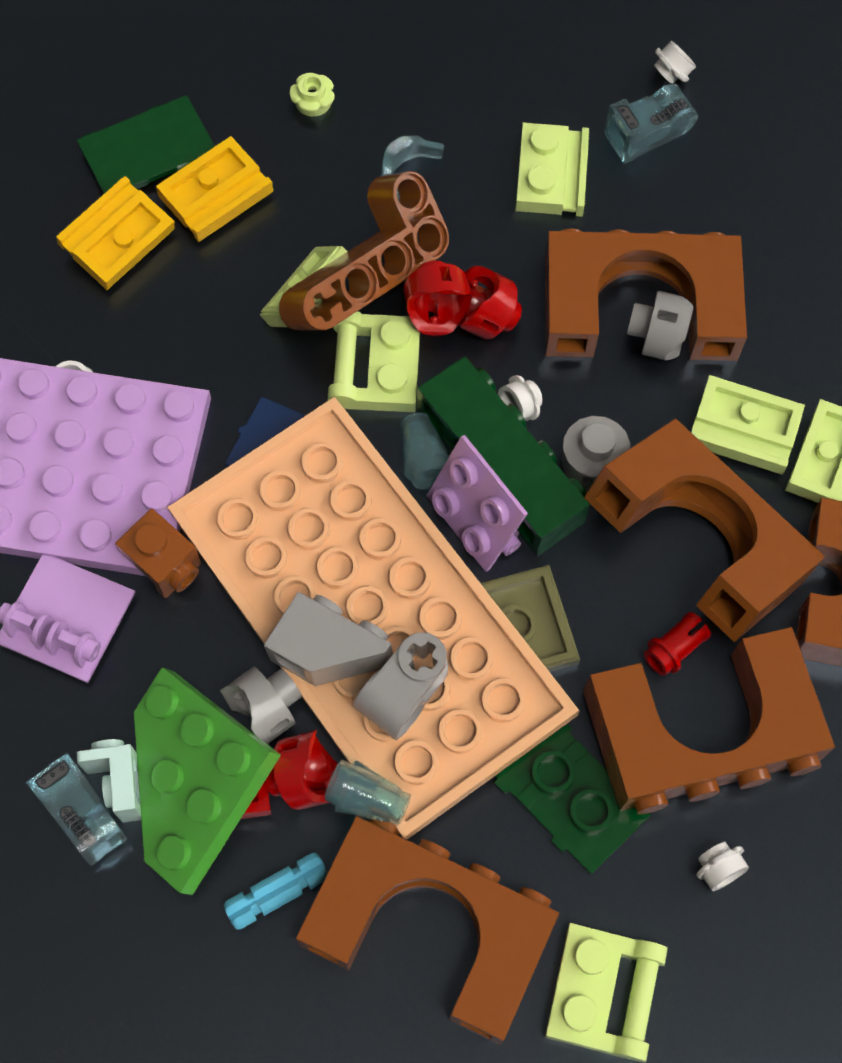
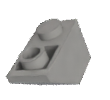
M300 592L296 594L264 644L270 661L314 686L380 670L393 655L391 643L387 641L389 636L378 626L365 620H361L358 625L341 616L343 610L326 597L316 595L314 599H311Z

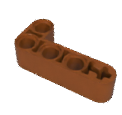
M406 171L383 175L371 182L367 200L380 232L292 286L282 295L279 302V313L281 320L287 327L299 331L327 330L406 280L422 264L436 260L446 252L449 245L448 229L423 176L417 172ZM397 189H398L399 195H400V202L398 201V198H397ZM417 233H418V236H419V245H418V241H417ZM382 254H383L384 260H385V267H384V268H383L382 263H381ZM346 276H347V278H348V280H349V291H348V292L346 291V288H345V278H346ZM314 299H321L323 302L315 303Z

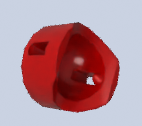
M438 260L428 261L411 273L404 283V298L407 312L414 327L422 334L437 336L452 333L466 315L471 304L472 295L468 278L462 269L453 264ZM428 312H433L434 316L429 319Z
M472 266L465 272L472 299L466 315L460 322V328L484 340L492 339L502 331H511L517 325L522 313V306L517 302V287L515 283L484 266ZM478 281L484 284L487 288L479 286Z
M317 730L283 738L277 742L274 748L281 756L266 778L265 784L273 796H282L283 800L292 809L302 810L336 801L342 797L345 790V770L316 737Z

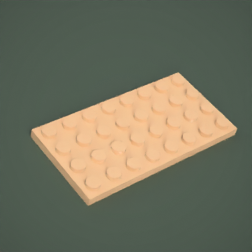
M335 397L167 507L189 541L197 548L199 555L263 644L266 643L298 592L311 599H314L316 595L326 597L343 610L341 616L358 625L361 620H365L378 626L389 636L387 641L391 643L393 654L406 638L419 632L430 633L438 637L444 644L447 652L448 674L444 682L425 704L413 725L398 740H394L353 707V703L361 689L378 670L314 686L284 669L302 694V699L390 822L396 825L402 838L409 839L578 716L579 709ZM429 654L424 659L419 658L417 655L413 657L415 671H418L422 666H426L429 669L434 668L432 654Z

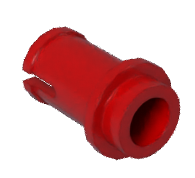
M687 612L660 639L654 637L648 641V649L644 652L646 662L659 675L665 676L669 672L677 673L681 669V661L711 637L707 624L688 635V632L701 622L702 619L695 613Z

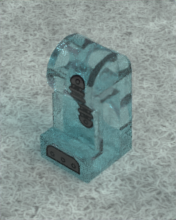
M670 84L659 89L652 96H646L629 104L627 99H623L610 105L604 134L624 164L684 135L696 123L698 113L677 84ZM622 132H623V133L625 134V136H626L625 141L622 139V136H621V133H622Z
M68 753L26 782L91 866L127 840V837L111 816L112 813L109 808H106L104 801Z

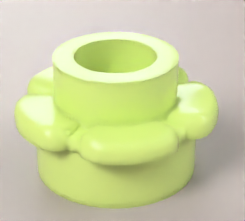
M315 73L302 74L296 79V84L291 86L290 98L302 114L312 117L322 115L330 108L334 100L333 83L325 75Z

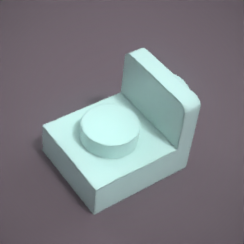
M107 739L92 743L90 750L78 751L77 763L87 774L110 771V775L102 777V792L106 808H113V812L123 823L141 820L137 752L131 744L124 745L122 740Z

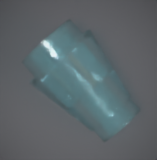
M425 413L410 414L401 421L404 475L408 480L412 481L415 488L428 490L431 489L450 455L433 424L430 422L429 416Z
M344 760L338 763L325 794V801L336 805V812L387 823L391 822L398 826L403 820L411 799V794L402 791L400 787L358 760H355L353 764Z

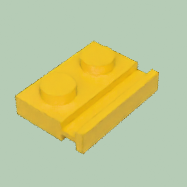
M230 136L156 185L159 198L180 222L193 232L194 238L200 242L273 192V183L269 177L266 178L260 172L259 166Z
M124 176L59 233L56 239L57 244L62 249L65 248L82 268L108 290L175 229V222L141 190L138 191L131 185L130 180Z

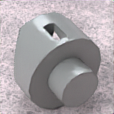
M658 291L654 306L634 303L627 335L645 339L642 355L665 361L674 359L679 356L682 342L686 339L693 305L683 296Z
M589 416L579 419L569 427L563 440L561 462L564 474L568 479L570 477L576 478L586 492H588L603 467L630 449V440L626 431L617 422L606 417Z
M253 666L220 690L232 711L252 717L251 730L266 744L295 724V720L288 707L300 699L302 694L291 677L282 668L266 679L259 669Z

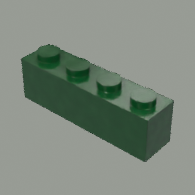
M465 356L417 388L418 412L450 451H453L460 437L465 435L528 514L517 530L537 557L585 523L590 506L589 502L584 498L587 494L586 490L576 478H567L557 466V458L550 446L543 440H535L526 429V421L521 412L513 404L509 403L506 405L496 393V387L492 378L483 368L476 369Z

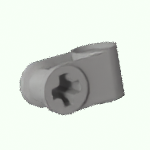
M419 632L410 635L402 642L382 669L378 670L364 685L357 695L353 707L394 740L401 738L416 721L425 704L444 682L448 674L447 652L444 644L438 637L430 633ZM429 654H432L434 668L429 669L426 666H422L418 671H415L413 657L417 655L419 658L424 659Z

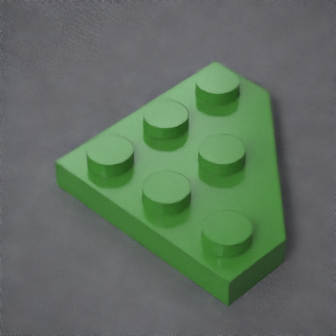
M162 667L134 711L144 862L179 893L193 895L281 755L177 673Z

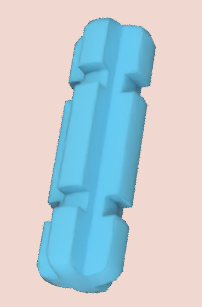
M310 853L296 861L297 867L290 869L287 866L251 886L252 892L244 896L243 892L226 900L224 910L232 925L236 929H242L257 920L255 916L263 912L265 916L303 894L302 889L309 886L311 890L322 884L328 871L321 857L317 853Z

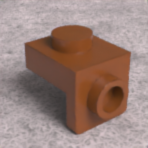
M153 508L115 542L117 550L155 584L157 592L164 598H167L175 590L177 592L185 590L199 573L198 567L201 561L197 548Z

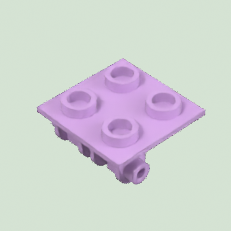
M465 435L461 436L426 497L433 504L435 511L444 518L463 542L467 552L487 572L491 569L501 552L508 556L520 547L521 542L517 538L519 535L517 529L528 513Z
M42 555L17 601L12 605L4 603L0 607V623L3 624L0 630V645L88 683L136 592L59 558Z

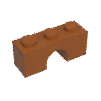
M821 498L810 516L807 540L825 556L819 565L833 571L842 585V501ZM810 593L800 607L796 639L804 660L842 667V594L827 596Z

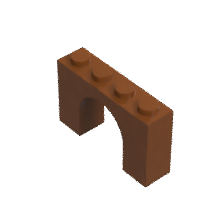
M574 228L548 232L545 252V356L594 357L599 336V293L605 286L618 278L629 275H647L666 282L680 296H683L693 305L688 328L690 360L738 361L747 339L741 236L725 235L720 232H708L703 235L677 234L673 231H660L657 233H630L626 230L582 232Z
M676 418L606 464L584 497L620 533L654 509L666 506L689 509L712 522L727 539L733 553L734 564L718 576L696 606L733 642H736L796 591L825 558L815 546Z
M792 627L743 638L730 656L749 709L750 724L743 745L724 753L711 754L692 750L679 743L668 733L657 713L642 663L589 676L583 688V693L619 811L635 807L637 814H647L667 807L669 805L667 799L687 794L690 802L699 801L719 794V786L738 782L740 789H746L770 781V773L789 769L791 776H798L822 767L820 761L835 748Z
M356 816L296 937L298 945L349 971L375 915L389 899L401 892L416 888L442 891L455 898L464 906L473 920L478 938L475 963L453 1009L450 1021L501 1045L528 987L559 912L549 908L552 901L537 891L521 887L519 893L498 884L501 877L482 865L471 863L467 869L448 860L451 853L436 843L421 839L419 845H416L400 837L396 825L383 818L371 816L368 822Z

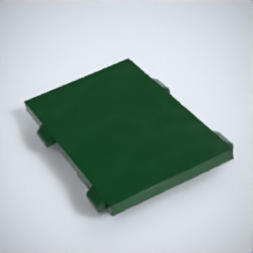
M187 95L161 106L156 105L146 109L144 113L100 131L85 134L77 140L103 194L124 176L130 180V184L136 189L144 187L154 180L179 171L215 147Z
M566 724L494 776L496 779L494 784L504 794L509 792L553 837L551 842L562 853L566 850L592 875L651 816V813L639 815L635 807L619 811L607 770L570 734L572 728Z

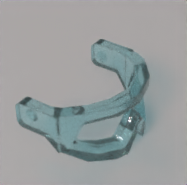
M418 135L401 136L390 143L385 150L382 176L393 174L403 162L415 157L424 156L441 159L444 145L442 143L425 141ZM401 149H404L402 152L395 156V154H397ZM397 189V198H398V201L400 202V195H399V191H398V189Z

